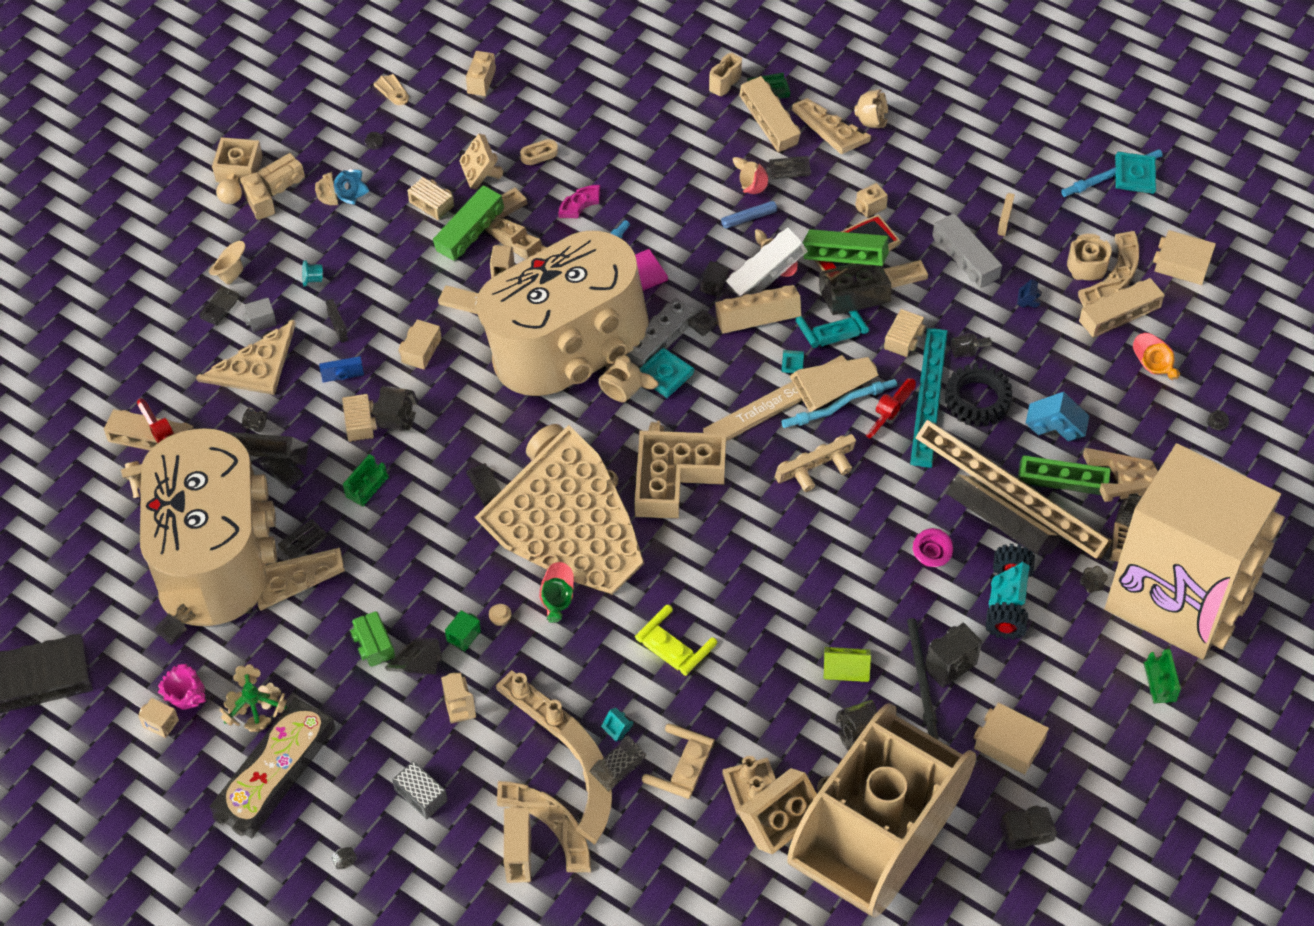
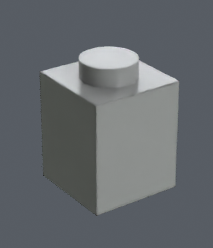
M269 298L245 304L246 313L243 314L246 326L250 325L253 332L277 325Z

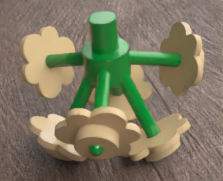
M251 664L238 666L233 678L234 681H237L243 687V690L237 693L231 691L226 695L227 700L224 702V706L228 708L229 713L220 708L219 710L223 714L221 719L224 720V724L240 726V723L234 716L238 714L244 715L247 712L246 709L251 705L253 717L247 720L244 727L249 729L250 732H260L272 720L270 717H265V715L258 716L255 703H261L262 708L269 710L272 705L276 706L273 714L275 718L277 712L282 714L283 710L287 708V700L283 699L285 694L282 693L281 695V690L278 687H274L273 683H268L266 686L262 685L258 689L252 685L257 682V678L261 674L259 669L254 668Z

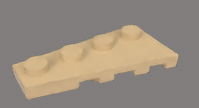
M808 98L792 105V111L840 154L870 142L871 135L858 132V128L852 124L846 125L841 122L842 118L837 115H829L826 113L827 109Z
M340 548L265 565L267 582L263 594L257 600L260 611L344 572Z

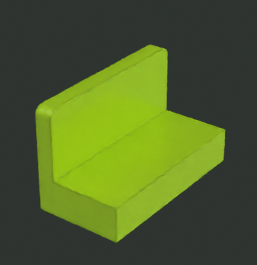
M824 647L823 678L828 680L868 682L871 663L870 649Z

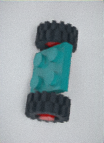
M1006 544L1002 547L999 546L994 555L993 569L997 576L993 577L991 582L992 589L985 627L987 632L990 631L991 635L996 634L997 638L1002 636L1006 640L1008 637L1013 640L1015 636L1019 639L1027 631L1028 612H1026L1025 608L1021 609V605L1025 604L1028 578L1034 572L1035 554H1033L1032 550L1028 551L1026 546L1021 548L1022 545L1019 544L1017 547L1014 544H1010L1009 547Z

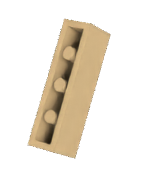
M762 76L741 84L739 96L776 151L779 153L797 145L801 134L800 129L797 125H794L788 111L783 109L779 98L771 91L769 83L765 82Z
M1151 278L1139 281L1131 287L1123 288L1113 295L1105 296L1097 302L1085 305L1082 308L1079 322L1094 338L1161 308L1165 294Z
M794 285L715 302L717 324L722 334L801 316L800 295Z
M113 409L104 427L108 442L145 450H151L158 444L150 431L149 424L144 415ZM167 419L174 434L194 429V426L188 423H177Z

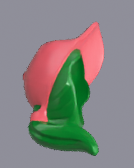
M555 562L550 565L540 586L539 597L547 609L546 620L549 623H556L561 620L563 616L561 611L570 605L573 597V571L563 562Z

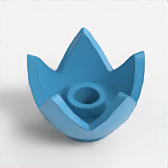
M343 170L337 175L334 181V191L339 199L354 205L358 197L369 192L368 187L361 181L362 170ZM346 182L349 185L347 190L344 187Z

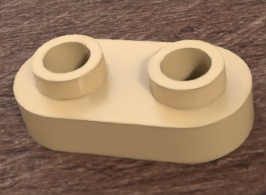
M546 139L525 146L520 151L521 161L526 165H534L552 159L558 154V145L555 141Z

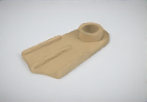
M394 74L381 76L374 83V86L395 105H404L409 101V95Z

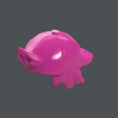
M187 664L174 666L171 671H167V676H163V681H160L158 685L160 689L158 693L164 696V701H169L182 710L198 707L199 703L206 701L204 684L196 674V671L192 667H188Z

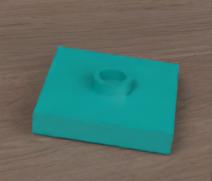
M1118 151L1115 155L1116 189L1154 194L1156 191V157Z
M663 347L639 368L641 373L652 376L658 382V386L654 390L666 398L673 394L695 373V369Z

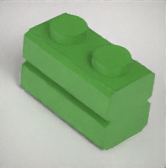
M377 611L369 613L365 617L361 616L353 619L354 629L350 630L354 642H359L361 645L358 651L362 661L367 659L369 666L373 667L381 664V662L394 659L393 645Z

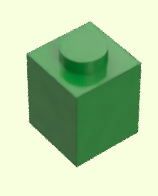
M462 610L445 629L447 642L464 652L481 633L479 619L475 615L467 614Z

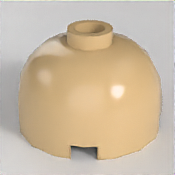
M881 89L864 93L855 106L856 117H859L860 122L868 128L878 129L886 127L888 119H884V113H888V105L885 93H880Z

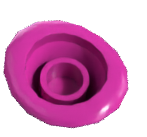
M930 528L923 530L916 536L913 542L914 556L925 566H943L952 557V540L941 529Z

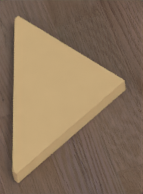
M290 320L287 325L273 330L263 336V339L238 351V354L219 362L206 373L199 374L196 377L197 381L275 395L296 325L295 320Z

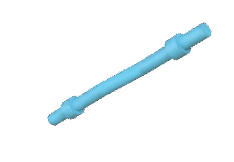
M895 379L882 383L878 381L871 383L870 386L849 391L827 408L809 413H797L794 417L782 420L783 428L797 424L802 426L808 424L809 421L829 416L852 399L870 394L878 395L883 393L884 390L897 387V381Z

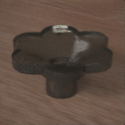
M1100 566L1087 567L1080 578V584L1085 586V590L1089 593L1095 590L1101 591L1108 576Z

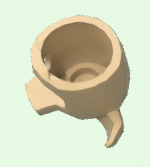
M624 355L618 356L614 364L606 365L607 370L599 378L600 388L610 398L618 402H626L640 387L654 389L658 386V382L652 376L641 373L639 367L632 363L628 356Z

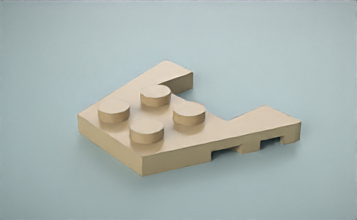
M1090 448L1084 449L1083 456L1087 465L1110 466L1118 484L1101 483L1099 491L1104 502L1112 501L1113 497L1120 496V499L1128 498L1129 494L1138 493L1139 496L1144 495L1158 473L1151 460Z

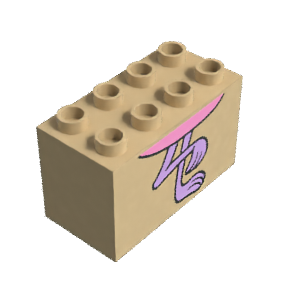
M1176 443L1134 510L1104 610L1204 660L1212 645L1223 650L1235 629V621L1238 616L1242 617L1254 596L1253 590L1264 571L1263 566L1275 544L1273 540L1285 519V516L1274 512L1281 493Z

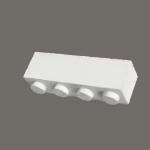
M786 228L778 233L776 238L769 244L763 246L760 252L753 258L748 259L738 271L733 272L726 282L738 297L746 294L760 293L808 251L801 240L789 228Z

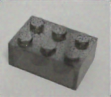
M851 264L819 272V291L832 315L891 302V282L882 266Z

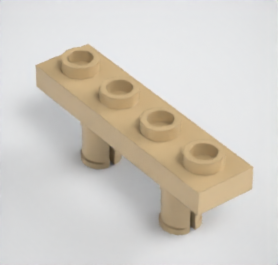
M852 434L846 437L843 435L828 445L822 444L818 446L813 452L800 454L791 462H782L777 467L775 474L777 482L780 484L796 477L803 491L808 492L815 487V483L807 471L830 460L834 462L841 475L849 473L852 470V466L844 454L854 449L856 439Z
M511 670L496 685L497 691L556 737L568 721L573 718L561 709L562 705L558 700L548 699L527 682L526 675L523 673L516 674Z

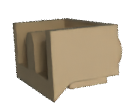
M450 673L447 676L441 677L451 724L476 718L474 698L469 693L466 678L462 677L461 673Z

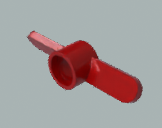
M908 378L893 397L888 394H884L875 409L881 416L866 434L869 439L876 434L887 419L893 420L901 405L916 387L914 379Z
M142 398L137 400V404L146 418L150 431L157 443L174 435L166 418L157 421L147 402Z

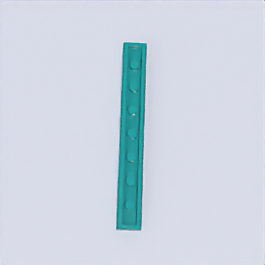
M927 328L910 461V465L932 468L934 450L916 439V436L927 420L937 424L948 330Z

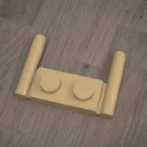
M668 723L665 726L667 733L688 740L671 778V782L648 774L643 775L642 782L690 799L715 739Z

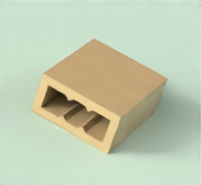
M1168 230L1166 238L1162 237L1158 248L1161 249V252L1156 251L1153 263H1157L1155 272L1202 285L1216 243Z
M998 702L994 710L990 708L984 719L986 721L984 727H978L974 735V739H976L974 749L1025 775L1046 740L1049 728Z
M512 806L504 808V868L507 883L531 882V824L529 807Z

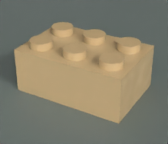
M790 768L738 808L737 812L757 848L774 854L793 839L804 814L817 793L805 772Z

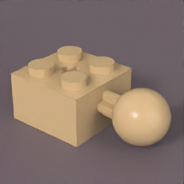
M221 137L212 165L215 180L219 182L216 194L221 202L225 204L238 202L242 195L241 177L259 171L263 158L259 140Z

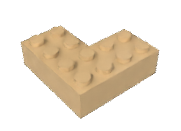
M640 431L635 490V517L679 518L681 483L724 484L726 434Z

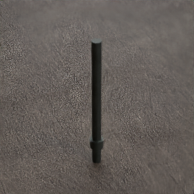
M910 618L907 620L924 709L923 721L924 725L927 726L928 735L938 740L936 727L938 720L936 712L933 711L917 622L915 618Z

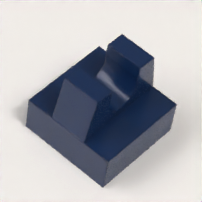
M1031 279L1019 288L1017 305L1023 308L1027 305L1036 308L1041 304V301L1037 299L1042 295V291L1038 289V282Z

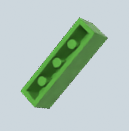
M483 185L433 238L436 251L455 262L459 256L464 254L469 245L477 240L482 231L490 226L495 217L502 213L505 208L502 196Z
M809 229L803 240V244L808 251L804 254V259L883 266L889 254L888 236Z
M1024 455L1021 458L1018 478L1029 485L1101 495L1099 491L1101 483H1109L1110 468Z

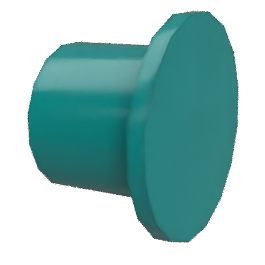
M304 260L302 264L303 286H307L308 282H322V265L307 264V260Z

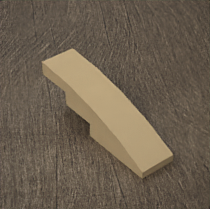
M498 217L486 228V231L500 243L513 247V252L524 259L547 248L542 245L541 239L527 234L525 227Z

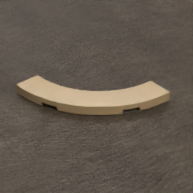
M1135 231L1115 234L1114 239L1118 249L1117 263L1105 281L1079 290L1078 296L1083 307L1089 303L1097 302L1105 296L1113 295L1123 288L1126 289L1130 284L1139 261V244Z
M571 718L557 737L570 749L575 758L580 761L584 770L583 775L588 799L583 817L575 830L595 844L603 833L609 818L612 788L611 786L610 789L605 787V783H601L602 779H597L598 775L595 776L594 772H591L595 770L596 766L601 765L604 760L603 755L586 730Z
M498 781L497 806L529 807V814L544 822L558 838L565 854L567 872H591L587 841L584 836L575 830L579 825L578 822L560 802L545 792H539L529 788L527 785Z

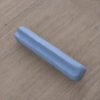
M770 201L722 217L721 223L727 229L775 213L777 205L774 201Z

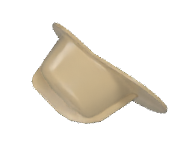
M237 241L229 245L209 269L210 275H217L225 284L230 285L243 271L240 257L245 250V243Z

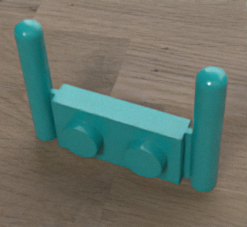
M851 302L845 304V308L851 316L850 318L814 327L812 331L802 316L796 318V323L812 348H817L819 344L824 346L860 336V333L866 334L869 332V328Z

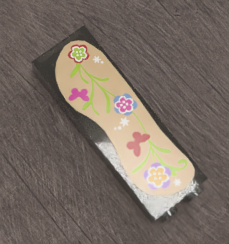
M295 697L212 802L210 808L213 819L221 825L227 824L231 826L236 834L240 836L246 835L252 839L336 730L333 718Z

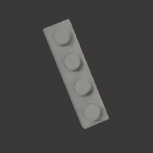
M951 214L934 223V240L945 249L946 253L957 262L959 268L963 269L969 275L970 280L975 282L979 288L1000 278L1001 263L955 214Z

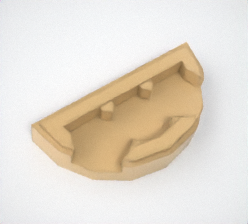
M332 172L324 174L323 178L315 184L316 195L324 204L338 205Z

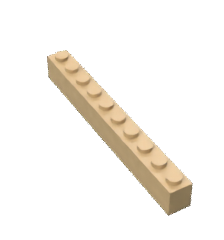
M927 420L916 436V439L1094 558L1101 560L1113 541L936 423Z

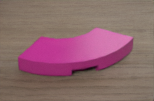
M600 185L586 186L578 189L570 197L567 196L560 205L559 218L578 219L580 213L586 207L599 204Z

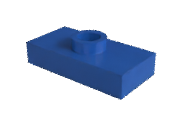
M361 356L319 363L323 383L364 376Z

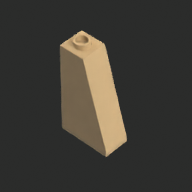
M869 357L799 369L789 377L809 412H812L873 380L878 376L874 362L870 361Z

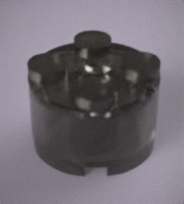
M388 386L381 387L379 400L373 405V415H377L378 428L395 431H409L411 429L416 412H412V408L417 402L413 390Z
M872 700L863 701L842 709L836 714V724L840 723L842 729L838 733L848 751L877 713L876 705Z

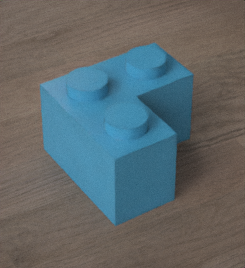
M1061 392L1030 403L1025 424L1037 435L1056 430L1069 442L1086 436L1089 415L1065 392Z

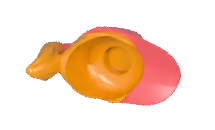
M1142 333L1135 338L1133 342L1134 352L1147 371L1157 375L1166 374L1172 381L1179 378L1180 372L1174 368V352L1165 342L1150 333Z

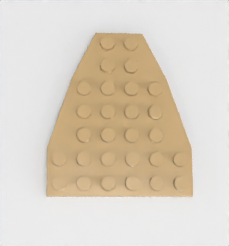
M570 425L475 516L478 522L506 550L546 570L555 562H563L572 569L573 582L611 595L644 564L631 519L600 455Z

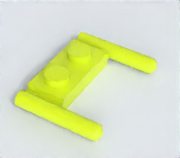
M665 605L635 635V638L672 667L680 670L683 675L687 676L717 645L718 641L716 638L711 637L694 654L690 648L658 626L673 610L670 605Z

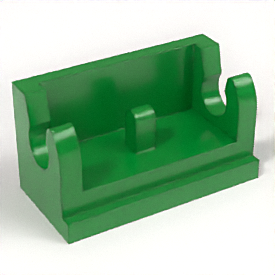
M370 454L343 483L345 497L362 507L389 478L384 463L381 462L378 466L374 456Z
M1171 649L1163 650L1162 655L1159 657H1155L1154 652H1151L1148 655L1147 661H1144L1143 664L1153 704L1176 702L1181 688Z

